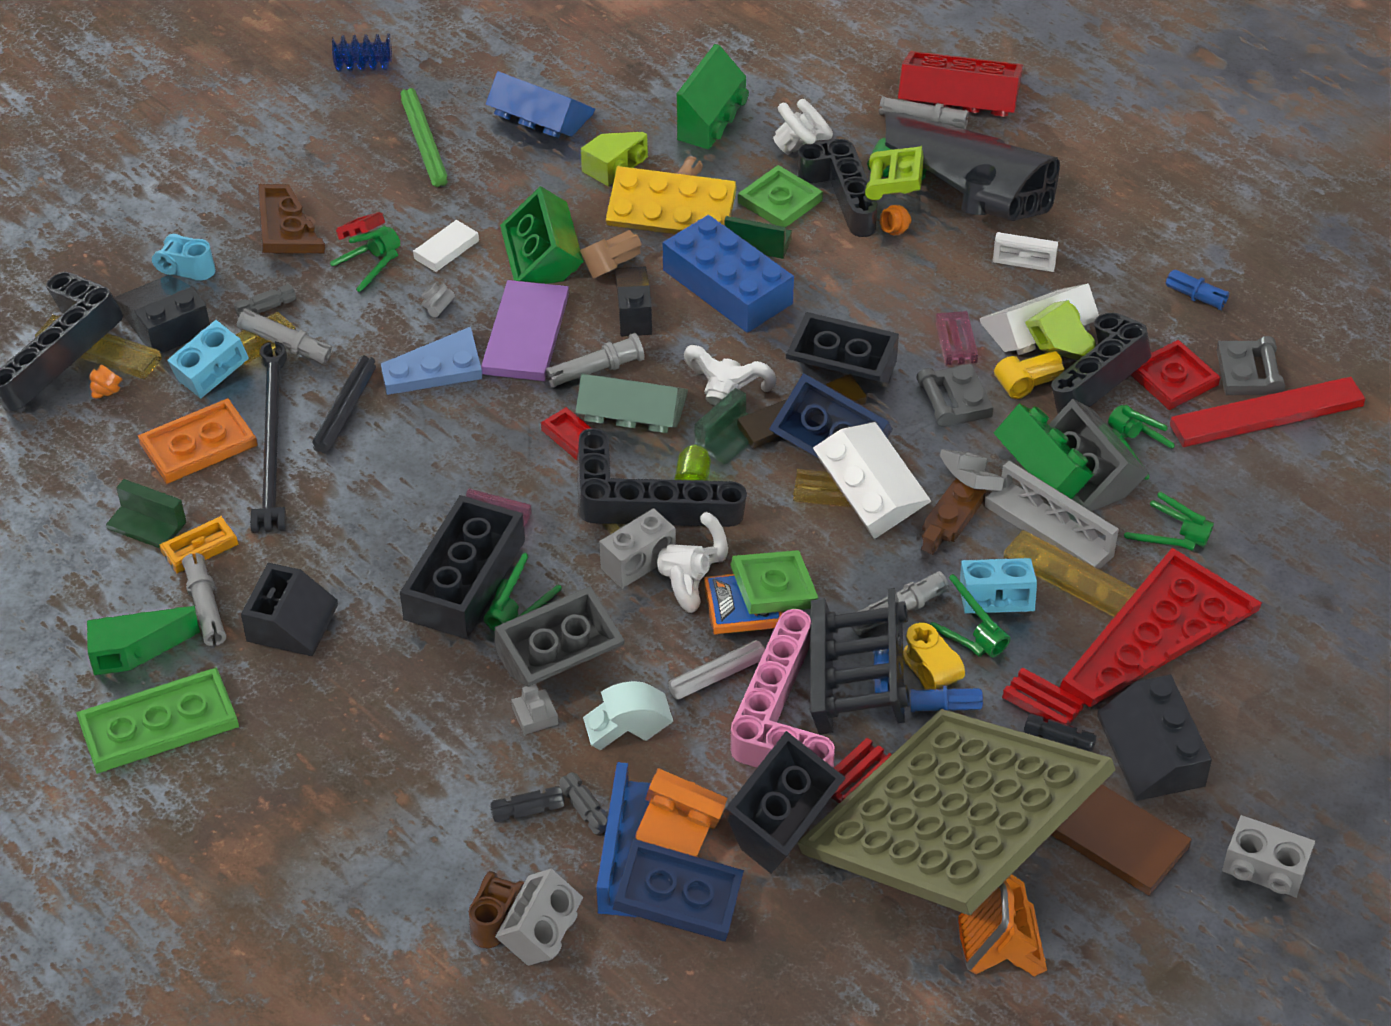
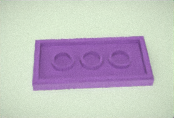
M507 280L481 365L482 375L538 381L546 380V368L549 367L569 297V286Z

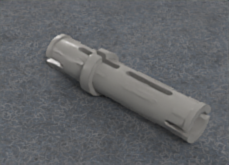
M882 96L880 101L882 108H879V115H885V112L905 113L966 129L968 123L966 117H969L968 110L945 108L943 104L939 103L934 106L886 98L885 96Z
M245 308L237 321L238 328L254 333L273 343L275 341L280 342L296 356L301 354L323 365L328 362L331 356L332 345L308 336V333L303 330L298 332L249 309Z
M191 553L182 560L188 579L186 589L188 594L193 597L204 643L208 646H213L211 635H214L216 645H220L226 640V633L223 629L213 594L214 581L207 573L204 556L200 553H195L197 564H195Z
M937 571L921 581L905 584L903 589L897 592L899 602L905 601L907 611L913 608L918 610L924 607L925 602L948 592L949 583L945 575ZM888 597L859 611L888 607ZM885 622L855 626L852 629L857 635H862Z

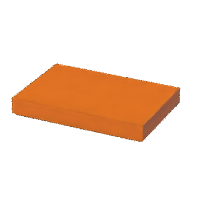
M229 398L138 435L140 445L166 484L258 446L256 436Z

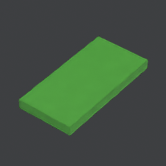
M217 667L76 712L96 774L239 727L237 717Z

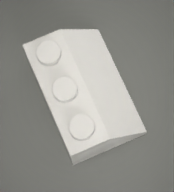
M1089 283L1059 289L979 319L982 326L1004 352L1016 350L1017 354L1020 355L1036 349V342L1025 321L1054 302L1069 300L1078 309L1080 321L1086 331L1091 329L1089 324L1094 322L1099 314Z
M876 422L840 429L813 447L820 462L874 539L931 502Z

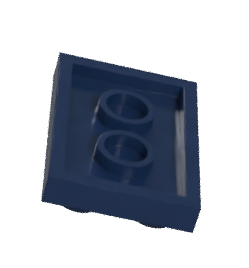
M633 839L613 910L726 941L744 870Z

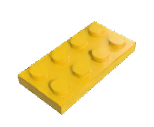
M617 166L606 215V224L615 227L677 234L709 214L724 225L725 217H731L737 189L736 181Z

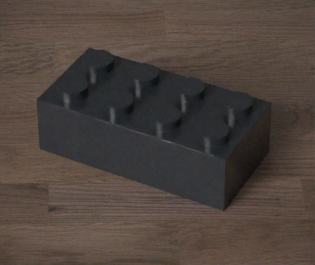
M459 495L400 591L403 620L468 639L525 542L523 513Z

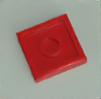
M1179 340L1152 352L1151 358L1131 374L1136 381L1168 410L1218 386L1221 378Z

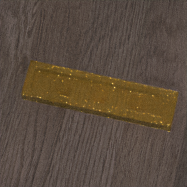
M52 315L35 334V338L59 317ZM109 333L80 357L144 380L162 359L159 350Z
M1022 530L1004 550V559L1031 558L1036 576L1113 617L1116 616L1137 590L1025 530Z

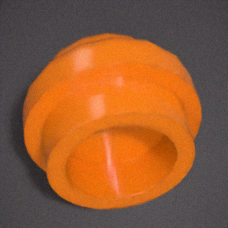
M890 205L880 215L881 228L884 232L893 236L903 234L909 228L912 221L911 215L901 205Z
M101 364L97 370L93 369L89 375L92 398L97 399L102 398L104 395L111 396L113 393H117L120 389L118 385L123 379Z

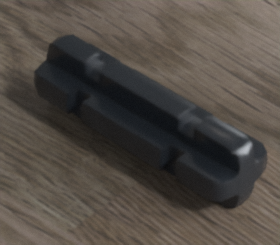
M1034 713L1029 714L1024 727V732L1037 737L1040 734L1043 735L1044 739L1068 746H1075L1092 752L1095 747L1097 736L1094 733L1085 730L1079 733L1076 727L1052 719L1046 722L1044 721L1045 717Z
M555 786L546 788L545 793L537 790L511 796L510 801L502 798L493 800L490 803L494 821L501 822L510 820L509 816L511 815L519 818L545 812L544 808L549 807V810L562 808L564 806V796L561 788Z

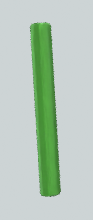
M413 88L403 89L400 93L401 101L431 183L437 188L440 185L445 186L448 183L447 173L417 93Z

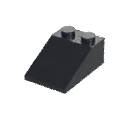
M171 275L164 276L114 297L123 316L154 357L190 342L210 325L205 302L192 286Z

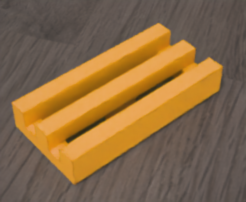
M222 516L159 545L161 553L164 557H167L169 564L173 565L174 571L179 573L185 570L182 560L188 554L192 553L194 563L197 564L195 553L202 554L204 559L207 560L237 546L238 540L237 536Z

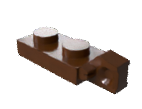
M955 478L924 521L922 531H924L922 535L923 546L921 550L933 555L944 540L955 542L983 503L986 490L974 489Z

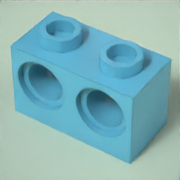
M215 320L167 361L176 379L201 399L247 361L249 357L241 339Z
M1031 558L961 560L960 582L986 613L1035 611L1037 580ZM961 595L965 614L975 613Z

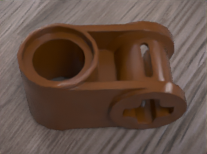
M487 872L468 911L471 940L475 945L488 949L501 944L496 935L524 884L523 881L514 883L498 878L495 872Z

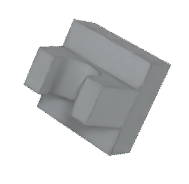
M536 684L529 687L525 686L522 687L521 697L511 699L512 709L524 735L558 725V715L546 689L538 691Z

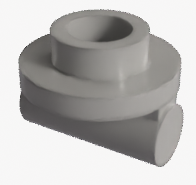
M434 283L421 295L424 298L421 305L428 309V313L432 317L436 318L454 299L455 294L452 290L447 289L445 283L440 286Z

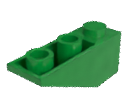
M195 606L87 620L88 656L94 675L130 671L200 633Z

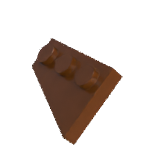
M258 184L262 253L324 254L325 243L321 237L318 238L315 234L313 223L311 220L306 219L302 212L303 207L290 185Z

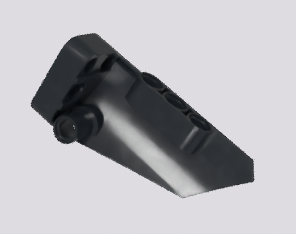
M885 112V146L891 150L922 146L924 156L923 168L963 193L961 207L963 212L974 215L989 214L1010 221H1016L1045 214L1052 208L1060 171V160L1058 157L1005 144L1003 140L917 116Z

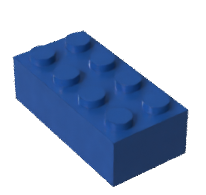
M709 214L662 242L663 271L747 333L793 304L794 276Z

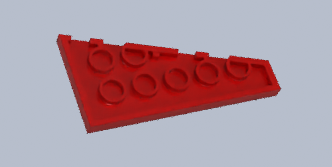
M1171 548L1063 678L1060 688L1084 700V704L1091 707L1258 612L1262 602L1176 549Z

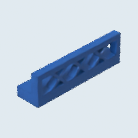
M617 762L596 888L598 914L636 917L613 910L632 841L636 839L637 830L650 802L645 800L651 783L629 781L628 763Z

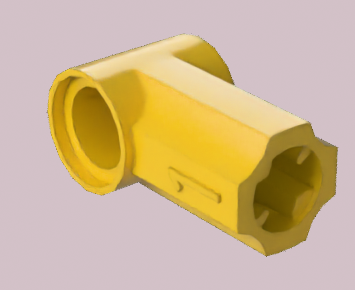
M1057 351L1022 361L1015 356L1006 357L996 365L994 375L1011 398L1021 399L1027 396L1034 386L1053 381L1065 369L1061 356Z

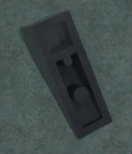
M646 266L615 268L620 336H629L633 333H636L637 336L652 335L651 297Z

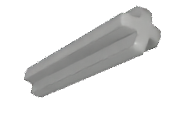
M755 640L673 678L668 682L670 693L675 699L679 700L760 662L765 648L760 641Z

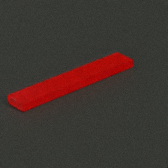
M1350 376L1172 416L1170 427L1182 447H1187L1363 407L1366 398Z

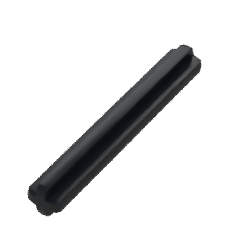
M363 355L357 361L312 440L313 449L316 452L320 451L325 454L330 451L376 369L373 357L368 358Z

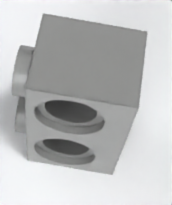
M654 508L599 541L601 569L623 589L658 567L657 560L661 549L667 548L670 544L676 545L675 527Z
M1241 815L1227 849L1222 872L1231 874L1240 880H1248L1265 886L1276 893L1287 894L1297 898L1315 840Z
M552 868L529 875L502 923L496 938L528 966L543 961H550L559 953L562 947L561 940L567 928L576 920V911L583 896Z

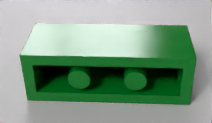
M1019 403L993 432L994 435L1028 473L1068 498L1073 499L1094 475L1085 465L1088 460L1074 448L1070 449L1067 446L1068 438L1057 428H1051L1048 425L1049 417L1036 406L1030 409Z

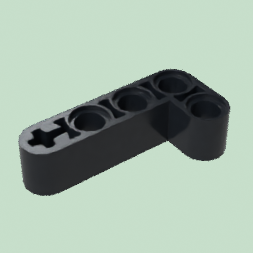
M833 139L802 145L798 150V177L808 183L830 181L849 231L858 237H868L874 234L877 222V201L866 197L865 189L868 179L853 143L846 139Z
M1114 312L1098 316L1094 321L1098 345L1052 381L1051 387L1057 413L1059 414L1072 399L1091 407L1151 358L1146 325Z

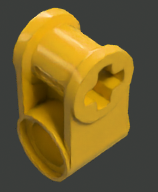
M916 623L908 628L906 633L908 645L903 650V660L920 679L925 689H942L943 685L948 686L964 678L965 668L961 658L949 647L932 625Z

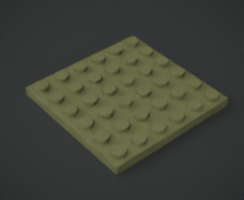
M941 709L797 843L803 855L971 915L1116 769L1110 757Z

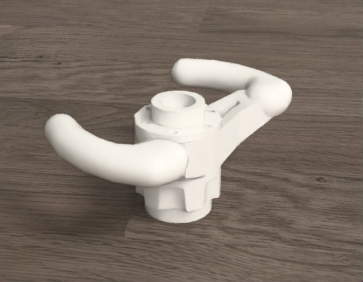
M800 99L797 102V107L803 114L799 112L793 113L787 103H780L778 106V111L785 120V123L775 131L776 135L773 139L777 146L788 155L792 152H797L804 144H814L817 140H830L833 136L832 129L823 117L805 99Z
M689 345L684 351L685 362L697 374L704 373L708 378L704 391L707 394L705 399L717 407L729 408L732 402L736 401L740 388L759 376L764 379L761 383V389L764 392H769L776 386V375L765 363L754 361L751 364L741 366L740 363L732 359L717 361L703 347L697 345Z
M708 512L703 513L700 520L713 536V547L703 548L702 546L670 544L667 548L661 549L657 560L659 572L670 577L674 595L680 606L688 613L695 612L700 606L701 599L698 586L700 580L709 571L710 565L716 562H723L728 554L727 538L723 527L718 519Z

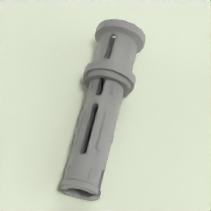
M636 333L629 335L628 339L614 344L611 342L604 343L602 350L553 367L546 368V374L548 378H551L549 382L554 388L557 385L581 377V374H591L605 368L617 370L621 364L632 360L642 361L645 358L644 350Z

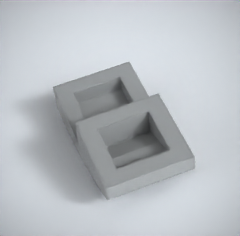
M941 449L940 457L944 464L961 482L974 489L1002 491L1004 478L985 471L986 457L966 451Z

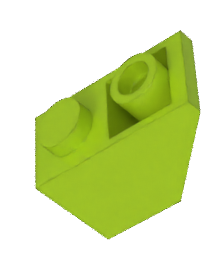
M644 132L600 134L581 148L582 172L606 186L614 183L617 166L634 168L648 158L647 134Z
M1069 300L1054 302L1025 321L1036 344L1042 351H1057L1060 356L1079 360L1096 347L1094 338L1085 330L1080 321L1078 309Z

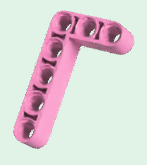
M787 610L780 616L732 722L731 754L740 763L758 767L787 731L834 768L835 747L829 738L777 723L810 647L811 619L802 610Z

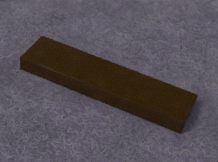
M851 374L824 384L859 405L866 404L867 396ZM786 400L737 419V427L752 449L781 438L771 432L769 428Z

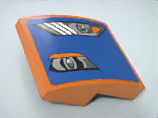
M734 574L704 577V590L709 605V618L714 634L776 627L782 612L749 614Z

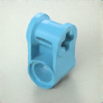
M169 234L164 240L163 248L156 251L152 256V263L156 269L167 275H177L202 281L212 277L216 271L210 244L203 239Z

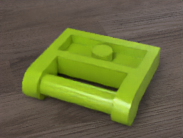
M922 146L878 151L871 154L869 158L871 174L870 181L865 189L866 197L871 200H879L883 194L899 192L906 194L920 190L924 158ZM890 165L889 178L882 179L883 170Z

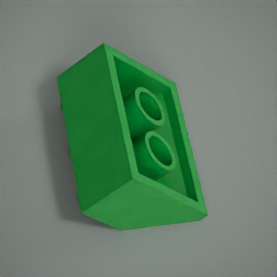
M718 44L712 46L676 93L677 140L709 150L716 139L719 140L722 137L727 124L733 122L738 109L744 106L748 100L749 90L746 89V75Z
M541 186L500 224L514 281L541 284L563 282L584 262L567 202Z

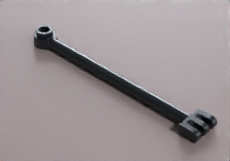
M276 341V357H273L271 342L265 343L260 349L261 361L267 367L262 508L251 509V533H259V522H264L265 532H272L273 521H277L279 531H286L287 515L285 507H276L279 374L280 369L287 361L285 346Z

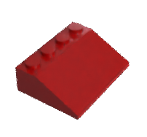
M910 51L902 63L898 99L916 103L929 102L933 103L934 106L939 103L943 104L945 108H950L951 105L961 106L963 111L968 110L971 113H978L980 109L991 110L992 115L1008 116V113H1014L1016 108L1023 64Z

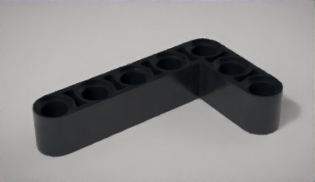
M60 272L47 281L46 288L63 314L0 368V404L6 411H15L25 406L119 324L123 318V313L107 287L70 272Z
M596 428L586 429L579 435L577 492L578 514L582 520L595 524H628L654 508L672 525L705 526L700 520L701 515L705 512L716 517L722 527L736 526L742 522L747 498L746 488L742 484L733 481L610 478L608 435Z

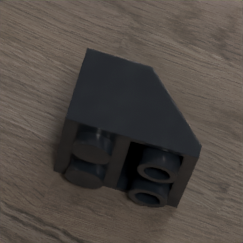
M268 562L241 613L246 642L313 656L338 606V599L301 569Z

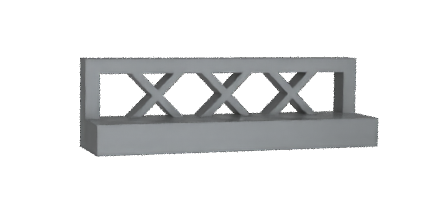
M1011 461L1003 465L1001 477L1004 478L1002 491L994 490L986 497V508L1092 575L1096 574L1114 557L1119 531L1117 527ZM1012 479L1018 480L1023 489L1012 483ZM1040 495L1047 499L1050 506L1043 502ZM1067 512L1074 515L1078 523L1071 520ZM1094 528L1106 535V540L1098 537Z

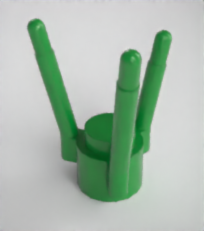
M384 225L377 230L349 238L350 243L370 240L368 243L330 262L331 266H336L368 250L376 257H384L356 288L357 292H361L368 286L388 262L398 256L396 249L400 247V239L391 227Z
M1120 405L1110 414L1108 425L1139 462L1140 460L1124 438H1135L1142 431L1171 449L1175 447L1172 441L1145 424L1162 431L1168 430L1167 425L1133 410L1128 405ZM1149 474L1144 478L1145 480L1149 479Z
M1159 492L1157 494L1158 498L1174 509L1155 500H1152L1150 505L1183 522L1179 534L1185 536V538L1177 539L1130 532L1124 534L1126 539L1179 546L1193 551L1195 545L1205 547L1214 527V522L1206 520L1205 516L1195 513L1163 492Z
M527 553L522 554L509 580L503 579L492 604L484 616V622L493 631H495V627L542 607L562 590L561 585H556L523 613L518 614L519 606L509 596L528 559Z
M951 574L949 576L950 581L983 621L973 632V636L976 638L975 642L935 622H931L930 625L940 634L971 649L978 657H981L985 652L991 658L998 656L1007 648L1011 637L990 618L956 575Z

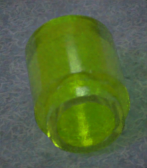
M697 445L684 448L683 452L678 456L674 480L708 481L711 459L707 450Z

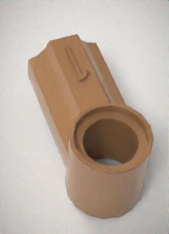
M628 230L609 240L603 239L581 249L580 252L592 278H596L617 268L618 264L641 254L640 247L642 243L638 235Z

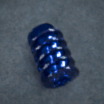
M387 33L385 42H382L379 34L375 35L374 42H370L368 35L364 34L362 43H359L356 35L352 36L351 43H347L345 36L341 35L339 44H336L332 36V56L336 71L341 72L345 64L348 71L353 72L356 63L360 71L365 70L367 63L371 70L375 71L378 62H380L383 70H387L389 63H392L390 33Z

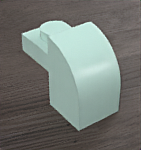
M636 681L619 683L603 690L601 694L604 702L583 717L591 746L599 750L605 748L627 731L647 741L673 722L665 693L647 683Z

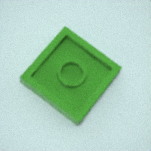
M779 165L738 193L739 204L770 223L781 227L789 226L823 201V191Z
M799 550L732 556L731 568L749 614L782 612L791 609H811V600L819 599Z

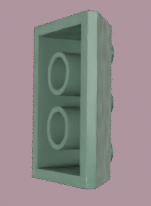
M581 374L576 413L585 414L584 421L604 423V417L617 419V426L636 428V422L649 424L648 430L668 433V427H678L688 389Z

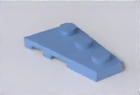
M471 326L381 363L387 395L482 379V369Z

